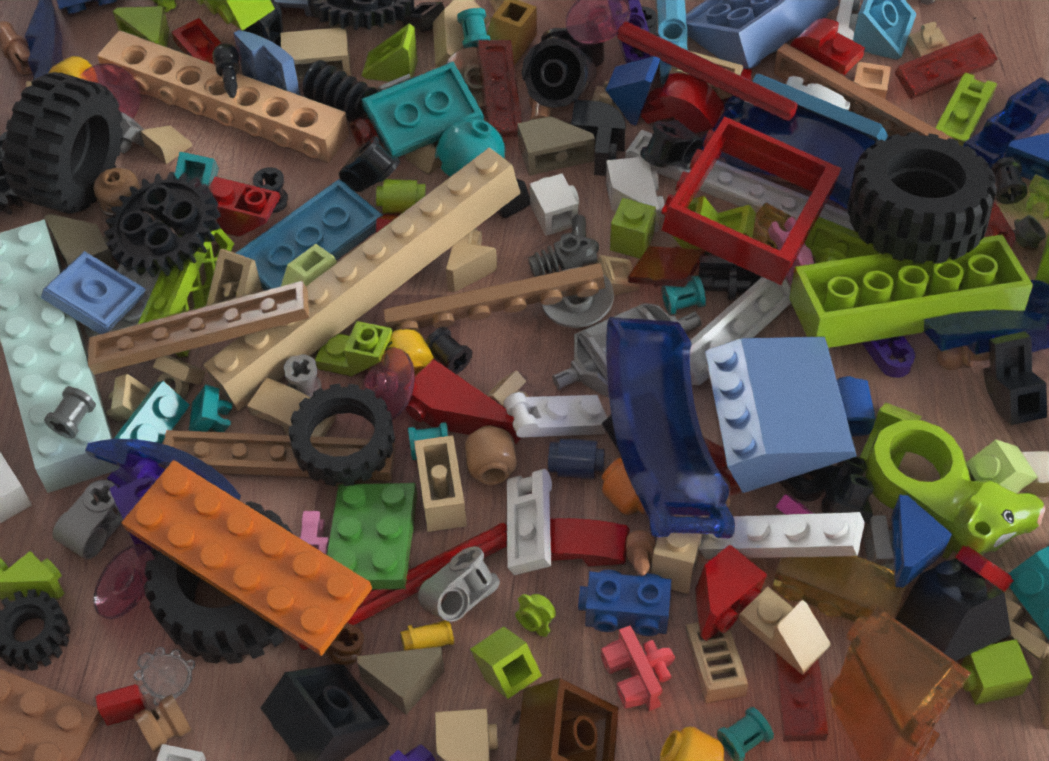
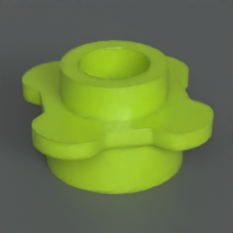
M522 594L518 598L520 607L515 612L516 619L525 629L531 632L536 631L539 636L546 637L550 633L548 625L556 616L553 604L540 594H532L531 596Z

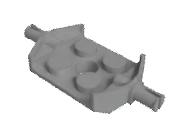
M643 303L574 334V360L571 361V368L552 375L553 382L556 388L560 390L576 381H582L584 385L608 398H612L614 388L676 361L673 355L682 348L681 336L683 333L701 326V319L694 311L677 320L675 316L671 317L658 305ZM629 338L635 340L637 345L627 348L621 346L618 342L621 339Z

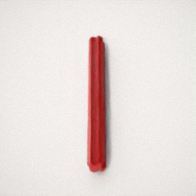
M624 22L618 29L617 38L619 41L652 57H658L661 61L774 116L790 121L796 113L798 105L795 101L636 25Z
M500 523L408 570L406 589H372L347 623L355 625L419 592L421 585L427 579L447 565L457 553L468 547H480L484 553V558L507 547V525ZM297 641L302 650L308 649V647Z

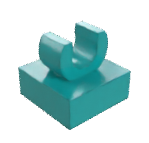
M205 384L192 401L189 431L208 432L211 428L217 432H225L231 425L230 420L223 419L218 415V413L227 415L233 406L229 401L218 400L220 388Z

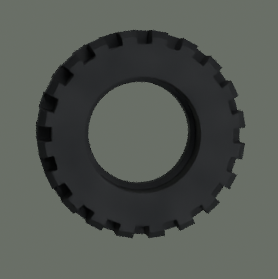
M48 73L31 82L32 86H28L22 91L20 101L15 102L12 108L13 115L11 120L7 121L5 128L7 135L6 139H3L2 149L5 151V157L2 158V165L7 171L5 174L6 181L17 197L23 201L56 211L74 214L86 210L90 207L91 203L97 201L93 190L96 178L104 171L116 168L117 166L115 162L117 156L120 155L121 147L119 144L120 139L123 137V129L120 126V123L123 121L122 113L118 110L119 103L106 86L63 73Z
M918 132L908 133L906 136L896 134L889 136L886 141L881 139L875 142L859 156V160L855 164L847 206L850 217L849 221L856 233L859 232V237L867 245L873 244L875 251L883 255L885 252L891 254L893 259L902 262L903 259L913 260V264H924L926 261H933L934 264L944 263L948 258L955 260L965 255L966 252L969 253L979 245L980 240L985 236L997 191L996 179L991 168H989V165L982 156H976L975 150L969 146L962 147L957 140L951 138L945 140L938 138L939 135L929 133L928 136L919 135Z
M252 501L246 502L247 506L291 532L288 525L283 524L280 516L272 510L264 511L261 504ZM152 547L150 552L154 556V560L146 562L144 575L149 580L144 585L145 596L151 603L149 608L154 617L174 643L180 645L184 652L194 658L201 655L205 662L217 664L220 662L221 657H224L229 664L241 663L243 655L250 654L253 659L264 655V647L271 643L274 647H277L285 640L282 630L238 602L220 608H208L195 604V592L201 578Z

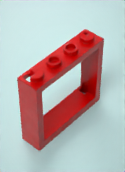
M724 117L716 131L709 130L703 143L704 150H696L689 166L691 171L689 173L683 171L675 188V191H677L675 196L672 194L667 196L666 203L661 210V214L665 215L661 231L782 286L829 200L842 168ZM722 152L812 192L780 251L687 209Z

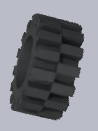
M28 589L27 597H24L21 591L15 592V601L10 602L7 597L1 601L5 608L0 610V657L10 667L14 664L18 670L24 671L25 664H27L31 671L37 670V662L42 661L46 667L52 663L48 658L51 654L59 658L63 653L59 645L66 647L68 645L69 639L66 634H70L68 620L54 597L50 598L48 593L41 591L38 596L35 589ZM35 618L44 621L43 630L35 638L24 642L15 639V631L25 621Z

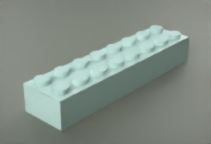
M44 219L0 233V340L35 470L47 493L115 471L122 464L115 441L113 440V434L95 375L88 367V352L79 322L41 298L43 289L63 271L54 241ZM68 386L86 392L96 403L94 410L86 413L77 426L79 431L73 439L65 438L55 433L44 421L48 413L56 410L63 399L62 392Z

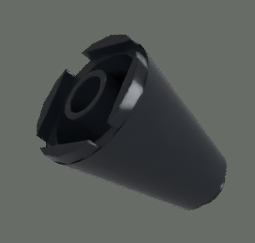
M551 38L530 48L523 60L521 74L522 79L525 80L527 92L533 100L540 105L556 108L564 107L574 102L594 82L597 68L595 62L573 43L561 38Z

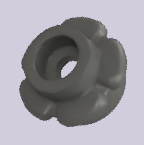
M1027 215L1021 220L1016 219L1014 221L1016 229L1012 231V234L1022 247L1026 248L1029 246L1036 249L1039 247L1040 241L1046 238L1045 230L1033 216Z

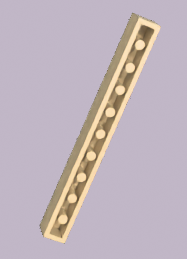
M489 147L307 285L308 319L240 336L204 363L203 366L215 386L220 388L219 392L239 411L251 401L266 377L278 381L285 375L284 364L290 357L301 354L312 355L325 345L329 339L338 335L518 196L520 189L512 164Z

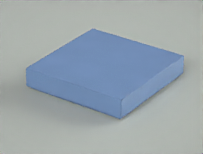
M84 251L43 289L41 298L98 334L108 333L143 298L146 289Z

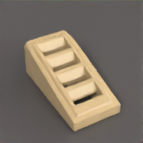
M699 622L686 624V632L705 703L746 696L748 682L730 629L724 634L719 631L721 637L710 638L708 641L700 640L698 636L700 634ZM719 645L724 647V650L709 653H704L703 648ZM727 658L728 663L708 666L707 662ZM731 672L732 677L713 680L711 676Z

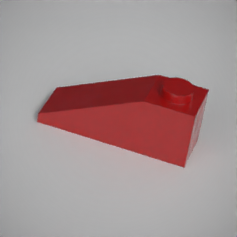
M434 359L403 388L406 411L418 422L424 421L431 427H439L440 423L446 422L447 431L470 435L483 426H495L509 432L514 439V444L521 440V437L516 435L512 425L514 417L507 413L506 408Z

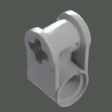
M98 480L91 483L72 507L58 519L53 529V539L86 560L95 557L123 521L109 490L115 484L108 480ZM94 494L97 496L99 501L96 502V500L94 499ZM114 507L116 508V510H117V512H118L117 515L115 514V512H114V510H113Z
M477 546L468 547L457 553L447 565L421 585L418 600L426 611L443 620L453 622L461 619L482 599L491 595L498 588L500 580L495 573H490L484 563V553L481 548ZM447 593L446 600L441 605V600L443 596Z

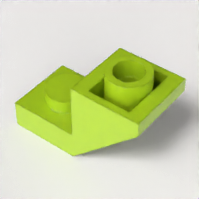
M356 321L350 336L338 334L329 339L320 348L315 359L317 369L353 376L379 363L393 333L392 328Z
M31 551L11 567H8L0 558V599L3 600L7 597L9 601L16 600L14 593L21 591L23 596L27 597L28 589H35L38 596L41 591L49 594L50 598L59 599L65 594L58 582L62 575L48 558L41 562Z

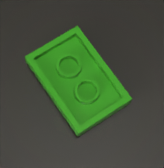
M382 483L354 484L350 486L339 484L327 555L370 581L372 589H406L418 494L416 484Z

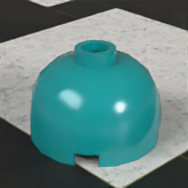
M464 118L455 121L445 129L437 144L435 158L437 159L439 156L442 162L441 169L451 177L489 147L503 158L505 157L506 150L501 134L492 125L484 120Z

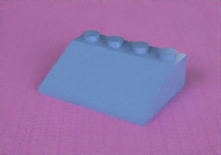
M706 0L686 13L687 32L691 39L719 59L743 65V69H750L758 66L763 58L770 53L776 52L784 43L793 37L799 36L812 22L817 19L826 18L830 11L839 6L838 0Z
M825 337L740 338L705 350L727 467L742 493L857 456Z

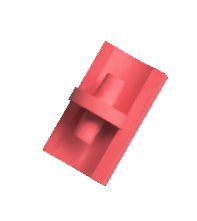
M631 625L619 629V639L603 647L600 657L609 674L628 667L632 677L616 684V690L623 707L627 709L646 704L648 710L651 711L661 707L658 696L662 694V688L654 673L657 674L661 683L668 681L671 675L667 667L674 662L675 656L670 648L657 649L653 640L643 644L647 654L645 655Z

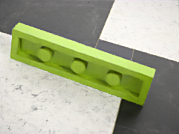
M221 228L211 231L215 241L220 245L219 250L225 249L231 252L234 242ZM204 242L203 244L207 250L206 253L197 251L194 254L196 263H192L189 260L183 262V271H180L175 265L171 267L170 275L166 276L161 270L138 324L189 311L187 298L191 291L194 309L206 306L219 254L218 250L214 258L211 242ZM202 263H204L206 273L204 285L201 283L199 272ZM190 350L175 354L178 357H186Z

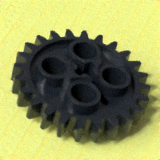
M310 0L311 13H313L314 18H320L321 23L329 21V26L341 24V29L353 26L354 30H358L360 27L371 30L373 26L384 28L385 23L396 25V20L405 21V16H411V11L415 10L414 0Z
M170 172L166 180H163L159 173L156 174L153 183H149L145 178L142 179V188L139 190L134 186L129 187L132 195L130 197L120 195L119 199L123 203L122 206L111 207V211L116 217L108 218L105 221L110 229L104 231L105 236L109 240L106 245L119 265L122 264L128 272L134 269L138 276H142L147 270L150 276L155 278L159 269H162L165 275L169 276L172 266L176 265L180 271H183V262L185 260L196 263L194 254L197 251L201 253L207 252L203 245L204 242L215 241L211 231L220 229L216 219L221 217V214L217 209L219 204L206 184L202 185L197 177L190 180L186 173H183L177 179L174 172Z

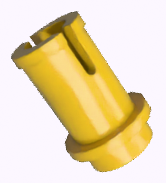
M446 620L413 628L412 625H407V630L400 632L404 651L454 645L451 624Z

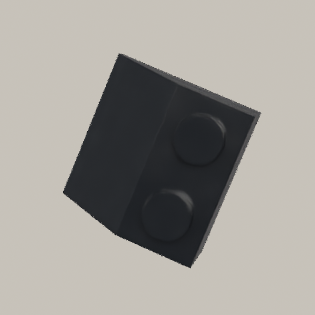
M957 558L943 561L936 567L921 573L892 623L893 631L939 669L1011 635L1005 593Z
M340 664L285 672L260 707L271 722L274 730L280 734L294 753L297 761H343L386 730L390 724L345 665Z

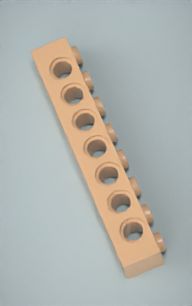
M120 30L97 55L104 79L113 84H120L135 90L139 94L155 97L166 104L179 106L191 111L193 114L203 115L216 120L225 126L230 125L246 131L252 136H259L275 142L281 147H289L311 158L330 162L349 136L346 112L239 73L236 74L238 85L235 98H230L224 89L223 78L216 72V65Z

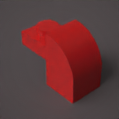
M827 18L817 19L812 22L790 44L791 47L842 75H845L863 58L865 47L838 33L839 22Z
M673 73L669 74L663 88H656L648 94L640 116L647 124L674 117L675 120L681 122L694 133H699L715 128L725 104L706 82L690 74Z

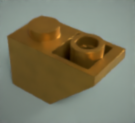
M504 0L492 16L487 30V35L491 39V45L485 49L498 55L505 63L508 72L512 70L537 36V7L520 0Z

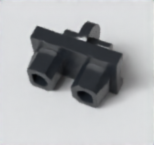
M705 251L704 256H700L698 276L701 279L704 291L727 292L728 301H735L736 292H746L762 277Z
M856 456L838 462L837 466L829 465L823 467L821 476L826 496L821 503L822 513L860 512L864 522L869 523L873 516L869 498L874 487L870 480L863 477L867 469L864 459Z

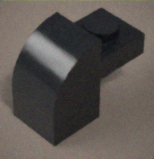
M576 99L574 101L571 125L593 133L595 138L594 175L606 176L607 160H616L617 151L625 152V120L615 107L607 103Z
M1024 331L989 339L990 367L983 368L987 392L998 414L1010 425L1047 418V383L1032 372L1031 336Z

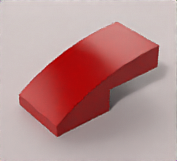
M550 518L551 561L583 559L588 567L625 564L627 554L626 538L629 535L630 529L624 524L601 520Z

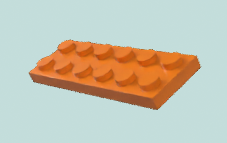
M175 460L170 463L121 522L125 530L320 656L324 654L372 590L370 581Z

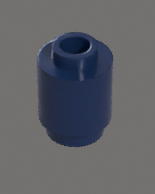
M560 438L559 442H550L548 472L557 473L558 477L595 479L596 472H603L605 449H598V441Z

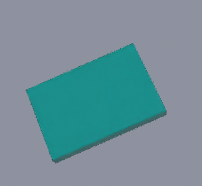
M454 61L362 99L364 110L386 151L392 158L401 157L438 141L445 129L457 120L464 118L484 120L481 109Z

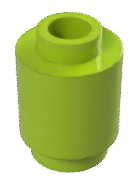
M385 179L383 186H377L376 206L383 207V214H402L426 196V184H417V180Z

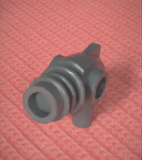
M575 215L572 218V233L563 234L561 240L554 243V252L552 247L548 245V254H546L545 250H541V257L538 252L528 257L534 277L545 275V270L548 274H551V268H553L554 272H559V265L562 270L597 262L599 243L593 238H586V218L583 215Z

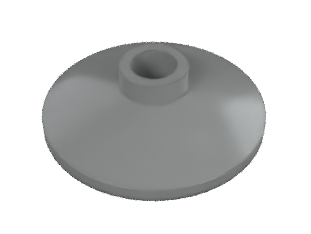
M572 267V268H568V269H565V270L574 269V268H579V267ZM603 274L605 289H600L597 294L589 297H578L577 294L562 297V301L552 305L542 304V307L548 318L558 325L569 328L586 327L600 321L610 311L614 301L613 286L610 280Z

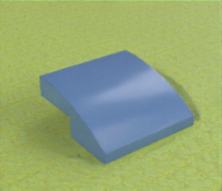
M242 30L233 33L244 76L300 95L294 59L278 45L256 34Z

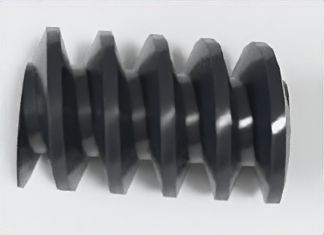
M324 60L314 62L308 68L303 80V93L306 98L346 112L347 121L351 124H359L368 118L362 106V99L378 92L375 87L368 88L365 82H358L354 76L347 77L345 71H337L335 66L327 65Z

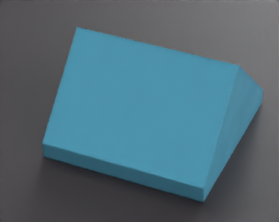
M863 0L857 17L853 41L865 47L864 52L897 60L903 55L916 12L906 0Z

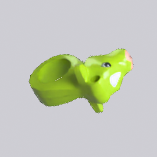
M901 420L880 431L872 444L866 461L867 469L865 470V477L872 482L874 487L872 493L881 503L893 510L899 495H908L952 534L942 555L947 560L953 551L958 554L963 545L965 547L969 546L980 555L995 552L1014 537L1034 532L1042 523L1046 508L1043 501L1036 495L1015 493L992 481H971L961 448L951 435L937 425L923 420ZM898 452H911L920 455L934 465L940 475V479L933 482H925L907 477L897 469L890 455Z

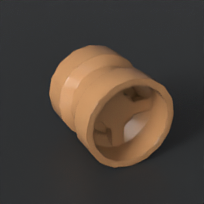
M172 694L160 700L159 706L152 711L144 709L134 715L153 753L158 751L162 744H166L169 738L173 736L182 737L192 731Z

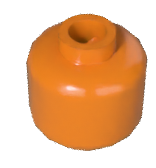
M620 457L602 474L601 479L604 481L602 493L624 515H632L638 511L641 514H645L659 500V497L656 495L660 485L658 477L637 457L628 459Z

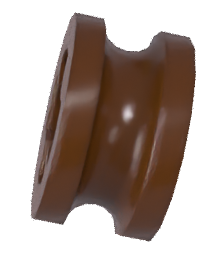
M346 623L325 651L328 659L340 665L355 663L357 656L362 654V646L364 644L362 631L355 625Z

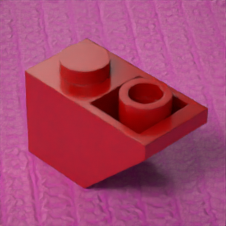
M216 176L209 186V190L219 204L217 209L221 217L216 219L224 233L238 237L266 224L280 199L279 192Z
M728 545L704 565L695 588L700 636L705 641H708L718 631H721L723 634L726 633L735 624L739 614L762 593L761 588L767 577L764 571L732 545Z

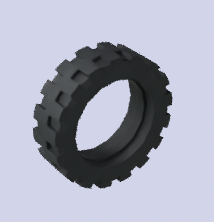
M333 384L330 385V389L323 391L320 388L312 392L313 396L311 398L305 397L299 403L300 409L298 411L294 410L291 416L292 426H289V437L298 466L303 472L307 470L310 478L317 482L319 479L324 480L325 484L330 486H336V483H344V486H350L355 484L354 481L362 479L364 482L370 479L375 470L379 472L384 468L386 458H390L393 453L392 443H395V435L390 410L387 411V405L381 397L378 399L375 397V392L368 388L365 390L359 389V385L348 384V387ZM352 413L362 416L372 423L374 434L370 442L360 451L348 456H330L320 453L310 442V437L315 427L324 419L336 414Z

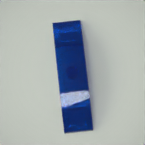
M108 439L88 443L85 449L88 456L125 468L131 454L141 458L150 457L157 463L169 466L175 460L234 498L241 499V495L234 486L213 467L187 452L168 445L138 439Z

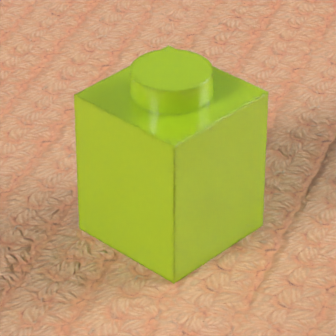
M622 198L611 222L610 251L643 260L654 236L656 207Z
M504 626L470 648L485 681L507 699L542 676L527 643Z
M1017 639L991 644L967 655L959 667L961 685L966 692L970 691L975 705L1023 695L1033 678Z

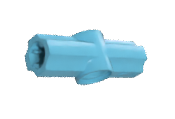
M657 0L658 36L688 50L685 0ZM660 60V82L665 84L672 66Z

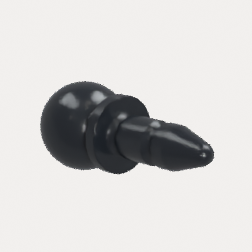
M222 43L213 50L212 60L216 65L217 74L223 78L225 91L230 98H235L238 89L236 74L240 70L238 64L239 53L233 45Z

